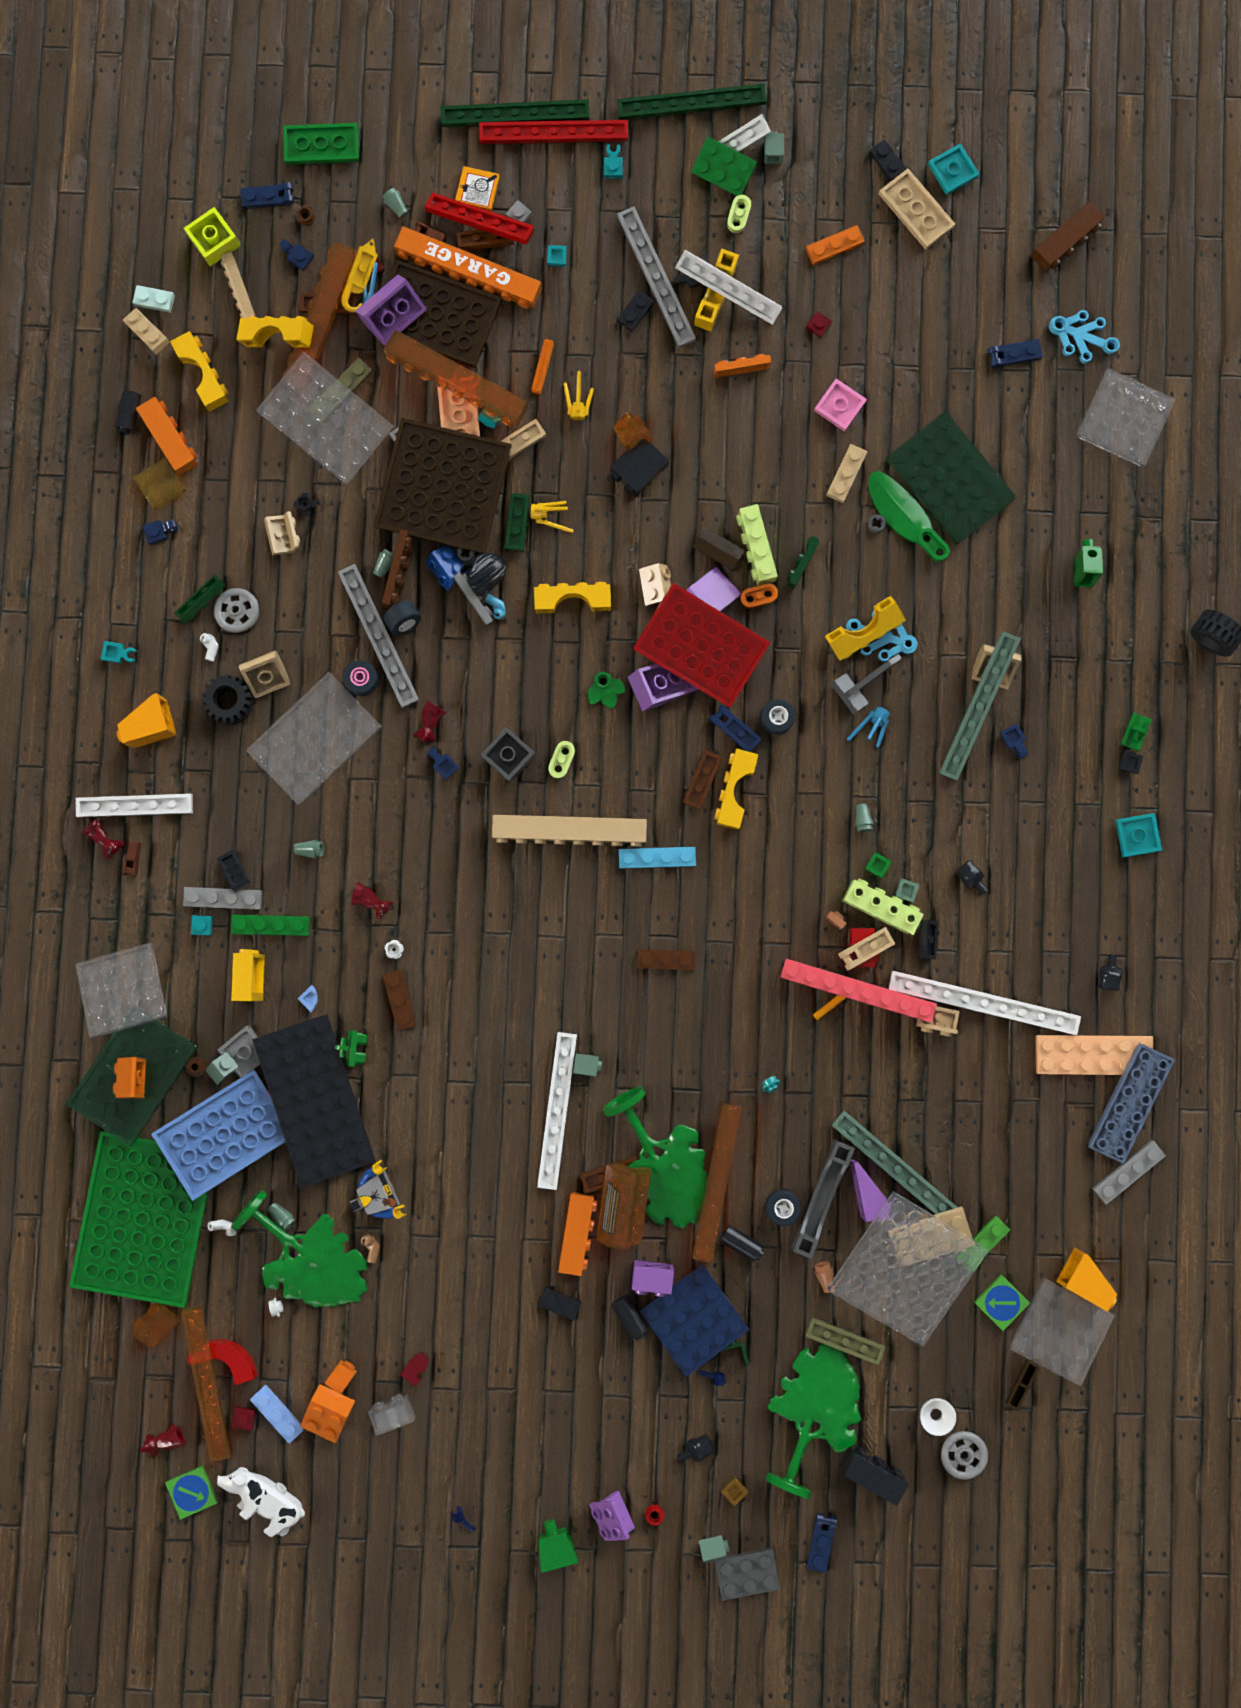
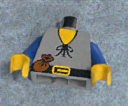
M379 1160L366 1170L360 1179L359 1188L356 1190L359 1197L350 1201L351 1207L354 1212L364 1208L368 1215L372 1214L377 1218H402L407 1215L406 1213H401V1208L405 1206H398L400 1202L385 1171L387 1167L381 1168L380 1162L382 1160Z

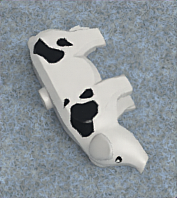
M239 1467L227 1476L218 1475V1486L230 1493L240 1495L242 1500L237 1506L242 1510L239 1513L241 1517L248 1520L257 1512L262 1517L271 1519L269 1526L264 1529V1533L270 1537L286 1535L290 1527L295 1525L305 1515L301 1502L287 1492V1488L282 1483L278 1482L276 1484L263 1475L249 1472L244 1467Z

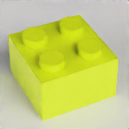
M215 207L184 227L189 239L210 267L221 260V255L233 252L241 246L237 237Z

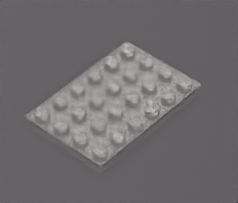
M305 352L300 355L256 409V412L346 486L394 428L392 424Z
M328 672L264 732L246 752L300 806L382 726Z

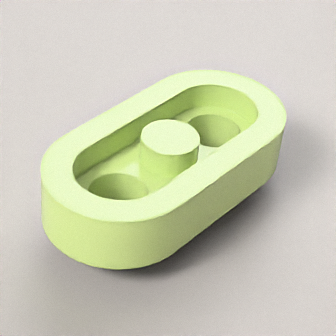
M738 195L733 200L727 221V227L732 233H740L745 229L751 209V200L745 195ZM743 205L745 208L740 209L738 206ZM737 222L739 226H734L733 223Z
M562 741L557 745L549 764V773L552 777L560 779L567 774L575 754L572 743ZM564 748L569 750L567 755L562 754ZM561 766L562 771L556 772L555 767Z

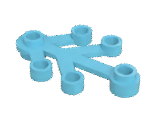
M1081 310L1078 314L1068 318L1062 316L1052 318L1049 323V329L1053 334L1059 336L1064 347L1062 353L1066 357H1070L1075 351V347L1073 344H1070L1067 334L1073 336L1081 353L1080 361L1083 364L1089 363L1092 359V353L1088 351L1084 341L1103 348L1104 352L1110 355L1116 353L1120 347L1119 340L1114 337L1104 340L1087 333L1095 329L1102 330L1106 325V320L1103 317H1098L1095 321L1078 328L1070 325L1076 322H1086L1089 314L1085 310ZM1079 315H1084L1085 319H1081ZM1097 321H1100L1102 326L1097 325ZM1055 324H1059L1061 328L1058 329ZM1107 345H1111L1113 350H1110ZM1066 348H1070L1071 352H1067ZM1083 355H1087L1089 359H1084Z
M850 619L845 628L846 630L857 631L866 626L861 625L858 619ZM856 623L857 629H853L851 624ZM901 624L896 628L899 637L892 635L889 630L879 640L866 646L870 649L868 653H865L863 649H860L862 655L868 656L872 651L888 643L896 644L897 646L890 650L884 649L878 654L879 660L886 662L890 657L900 652L905 654L913 653L918 643L914 636L907 635ZM905 641H910L911 647H907ZM881 653H886L888 657L883 659Z

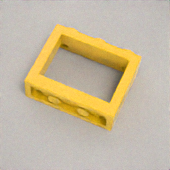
M239 949V953H233L231 1001H263L265 955L259 954L258 950Z

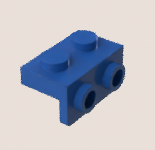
M445 545L432 551L426 560L428 568L435 574L439 583L446 591L450 590L456 584L452 576L460 572L461 567L464 565L450 546ZM467 570V571L464 572V573H465V574L467 575V577H468L469 571Z

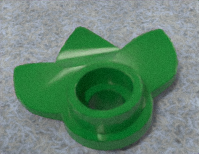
M599 672L594 677V685L588 691L590 704L594 705L601 700L606 707L614 708L617 702V694L625 692L624 684L619 679L612 678L607 672ZM603 678L607 681L605 685H601L599 682Z

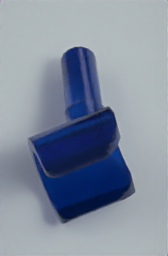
M699 1369L698 1374L714 1379V1385L723 1386L725 1384L723 1373H709Z
M457 1506V1514L451 1511L453 1521L455 1523L461 1522L472 1532L474 1527L464 1518L462 1507Z

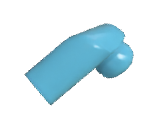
M488 594L484 602L493 606V616L495 619H503L506 615L504 602Z

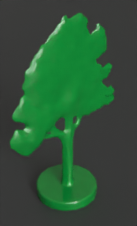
M642 1086L632 1088L612 1099L602 1109L607 1117L624 1112L642 1144L640 1159L635 1160L622 1171H618L615 1174V1178L619 1179L618 1184L624 1187L626 1184L635 1187L631 1192L632 1201L637 1202L640 1198L650 1200V1203L645 1208V1213L654 1223L663 1226L664 1220L667 1217L672 1220L674 1226L682 1229L686 1228L690 1223L696 1224L702 1204L705 1202L709 1185L707 1172L703 1169L706 1152L703 1149H694L690 1146L692 1143H698L699 1134L695 1129L685 1125H677L668 1139L661 1141L651 1139L632 1109V1106L645 1097L646 1092ZM652 1147H661L664 1150V1154L657 1156Z
M261 1189L232 1223L231 1228L238 1231L252 1217L280 1240L283 1245L282 1254L278 1261H272L263 1266L262 1276L264 1285L268 1289L278 1290L279 1283H282L284 1285L283 1296L285 1299H303L305 1304H310L315 1308H328L346 1303L360 1302L359 1297L367 1291L366 1281L359 1274L361 1270H368L367 1261L356 1249L348 1253L344 1252L343 1243L348 1241V1235L338 1233L334 1237L332 1226H335L333 1218H330L328 1214L320 1216V1219L304 1236L289 1235L258 1210V1207L267 1196ZM289 1246L297 1250L298 1256L295 1258L290 1257Z
M826 1344L820 1345L818 1352L814 1356L810 1353V1348L799 1353L793 1364V1369L799 1374V1377L794 1378L792 1381L787 1377L782 1378V1389L787 1392L780 1397L775 1395V1397L770 1399L771 1403L768 1405V1409L771 1412H776L788 1420L796 1422L799 1440L785 1478L768 1472L765 1480L783 1490L806 1499L810 1498L811 1490L795 1483L794 1479L809 1442L814 1438L826 1439L835 1452H843L854 1446L857 1441L855 1430H848V1426L861 1421L858 1405L856 1404L860 1396V1385L858 1384L854 1368L850 1366L845 1352ZM814 1422L820 1424L818 1431L809 1433Z

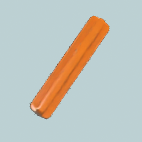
M545 339L543 342L531 388L534 394H541L554 346L552 340Z

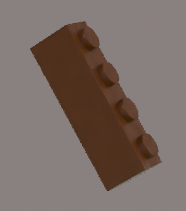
M1089 201L1036 247L1031 257L1045 272L1051 268L1054 270L1062 262L1061 259L1064 256L1068 258L1075 251V247L1078 244L1081 246L1089 239V234L1092 232L1095 234L1102 228L1103 225L1101 223L1105 216Z

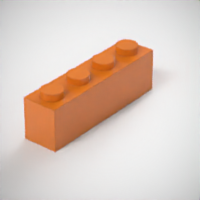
M153 397L136 408L179 476L199 465L196 461L197 454L192 447L188 448L185 444L188 442L183 432L179 433L177 431V422L173 416L169 417L166 412L169 410L163 400L159 402L156 397Z
M571 1192L558 1273L582 1276V1271L587 1269L588 1259H584L585 1251L589 1252L591 1240L587 1238L588 1232L593 1231L594 1220H590L591 1213L596 1212L597 1201H594V1195Z

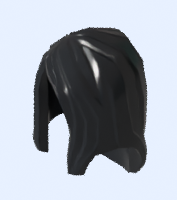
M483 553L466 562L461 567L460 573L463 574L471 568L468 575L469 586L476 596H483L500 583L505 575L506 563L499 555Z

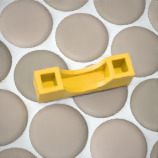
M721 249L715 267L733 277L738 265L739 255ZM708 287L696 313L694 326L712 332L725 297Z
M249 316L248 318H240L236 340L246 347H263L271 336L282 333L283 340L292 347L310 348L314 326L302 316H296V318L280 316V318L270 316L257 318Z
M188 331L171 340L170 343L183 364H194L202 369V382L196 391L207 410L210 412L229 402L226 397L229 394L224 384L220 385L217 381L220 377L216 369H211L208 364L211 362L206 351L202 353L199 348L202 346L197 336L193 337L191 332Z
M585 582L576 583L575 586H569L567 583H559L557 586L539 584L538 587H534L536 614L555 613L557 606L563 600L572 597L580 598L587 602L592 612L611 611L610 584H606V582H596L595 585H587Z
M889 596L874 605V616L865 628L850 631L840 626L827 634L825 638L837 658L841 661L842 659L849 658L855 651L865 648L873 640L883 637L889 630L899 627L906 619L895 600Z
M736 749L735 753L730 754L728 764H731L730 772L726 771L724 782L727 783L726 789L721 790L719 801H722L721 808L716 809L714 817L717 820V825L736 830L740 829L744 809L735 800L734 787L741 778L754 774L759 754Z

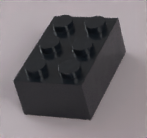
M859 1445L848 1448L839 1465L844 1476L898 1506L909 1485L905 1475L902 1474V1470L894 1465L889 1467L877 1455H874V1457L868 1455V1451Z

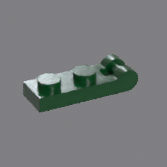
M811 536L808 539L805 554L800 553L796 561L799 565L796 570L792 569L787 577V580H789L787 586L793 590L819 544L817 537Z

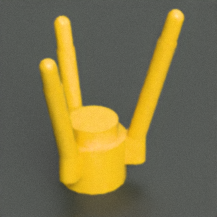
M578 371L576 402H573V406L571 405L566 382L564 383V391L570 418L572 420H585V416H588L594 389H590L586 405L584 406V403L580 402L581 372Z
M566 501L531 505V519H536L537 524H545L570 533L574 532L573 529L543 520V518H547V511L568 510V507H553L566 505Z

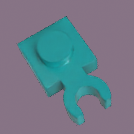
M607 145L606 153L608 157H604V179H623V157H619L620 145H617L615 152H612L610 145Z
M104 641L101 660L122 664V659H125L129 663H135L136 660L129 658V654L131 652L137 653V650L132 647L124 650V644Z

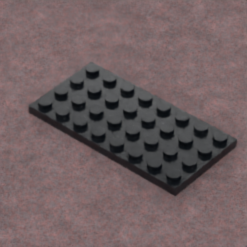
M327 1014L252 1039L301 1188L376 1162L342 1057H339L340 1051L334 1049L337 1042Z

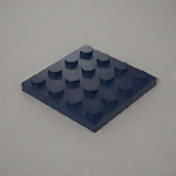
M703 1264L672 1286V1294H667V1297H658L640 1310L685 1377L689 1376L750 1330Z

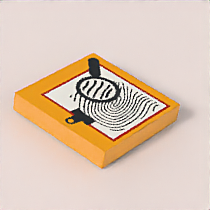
M463 166L455 200L492 212L500 174Z

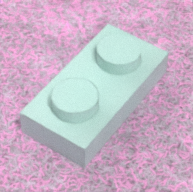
M137 285L133 304L138 307L171 313L175 295L173 292Z

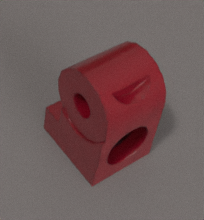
M423 1352L416 1353L400 1374L415 1387L422 1378L419 1373L425 1371L429 1364L427 1354Z

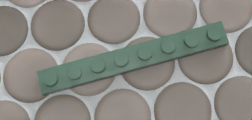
M1001 631L941 766L940 774L958 780L1021 638Z
M844 1110L831 1124L933 1213L939 1214L958 1208Z

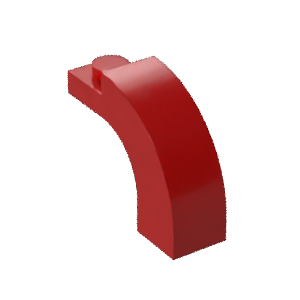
M208 1340L204 1343V1347L193 1349L192 1353L187 1357L189 1365L208 1359H219L225 1362L231 1369L235 1385L254 1380L258 1376L256 1365L251 1355L245 1348L231 1340Z

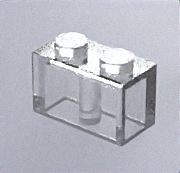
M402 1394L392 1397L390 1402L384 1403L381 1401L375 1403L368 1413L376 1436L412 1423L416 1418L409 1396L405 1395L402 1397Z

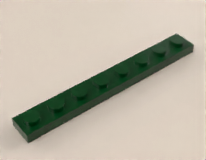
M764 83L617 99L619 120L766 105L767 102Z
M589 99L441 106L442 127L479 126V122L590 120Z

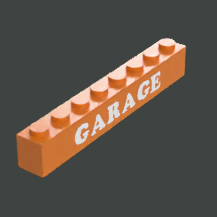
M404 226L394 245L397 256L403 260L410 259L421 267H430L438 274L444 273L453 280H462L471 287L482 288L485 292L499 295L505 301H514L522 308L527 309L529 307L534 309L542 290L541 282Z

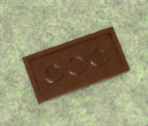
M400 529L382 600L386 611L400 602L401 598L398 596L400 590H403L405 585V579H403L404 572L408 571L410 564L408 556L409 553L412 554L414 549V543L409 532Z

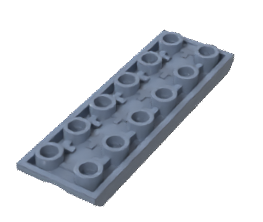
M1141 1043L1135 1047L1089 1141V1148L1122 1164L1125 1163L1175 1059Z

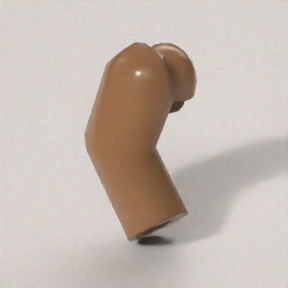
M368 1234L361 1238V1244L365 1245L369 1250L367 1262L376 1263L380 1245L374 1236Z

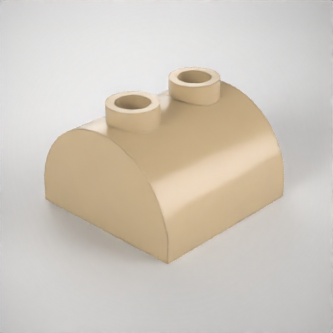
M986 644L981 646L971 679L980 681L993 652V646ZM1014 653L999 687L1009 688L1021 662L1020 654Z
M276 651L239 665L240 672L255 699L290 685L285 667Z

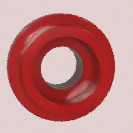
M659 1505L647 1507L645 1510L646 1522L653 1526L662 1523L664 1519L663 1509ZM655 1511L658 1513V1516L652 1517L651 1513Z

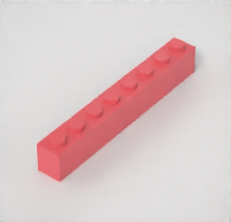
M789 959L785 960L780 977L928 1023H932L937 1006L933 1002Z

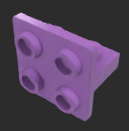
M614 1491L600 1502L589 1504L591 1514L596 1520L600 1534L605 1541L627 1540L630 1538L628 1533L635 1526L619 1491Z

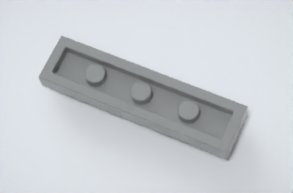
M184 887L183 906L261 910L263 891L240 889L234 892L232 889Z
M1150 1140L1128 1158L1124 1164H1121L1092 1189L1102 1202L1107 1205L1166 1155L1154 1140Z

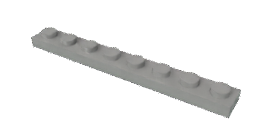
M633 206L617 213V218L678 348L695 342L696 337L635 207Z
M353 564L338 571L402 709L420 701L357 566Z

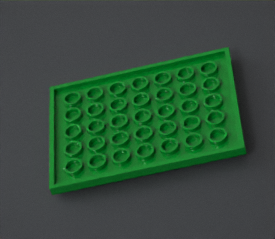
M100 1131L69 1287L185 1308L187 1306L209 1191L192 1201L155 1140Z

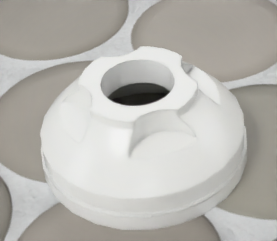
M933 1398L922 1406L920 1421L928 1433L942 1436L949 1433L955 1426L956 1413L953 1406L946 1400ZM933 1409L941 1410V1417L937 1420L932 1419L930 1416Z

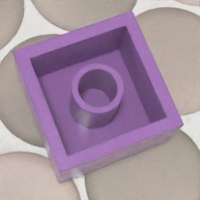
M634 1260L632 1290H636L635 1293L641 1295L653 1292L655 1296L667 1297V1294H672L673 1264Z

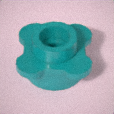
M772 1076L762 1082L763 1092L768 1091L771 1093L779 1089L780 1079L777 1080L776 1076Z

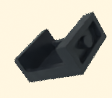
M641 435L610 466V475L616 482L620 481L630 495L634 494L638 497L640 491L661 470L664 471L669 466V460Z

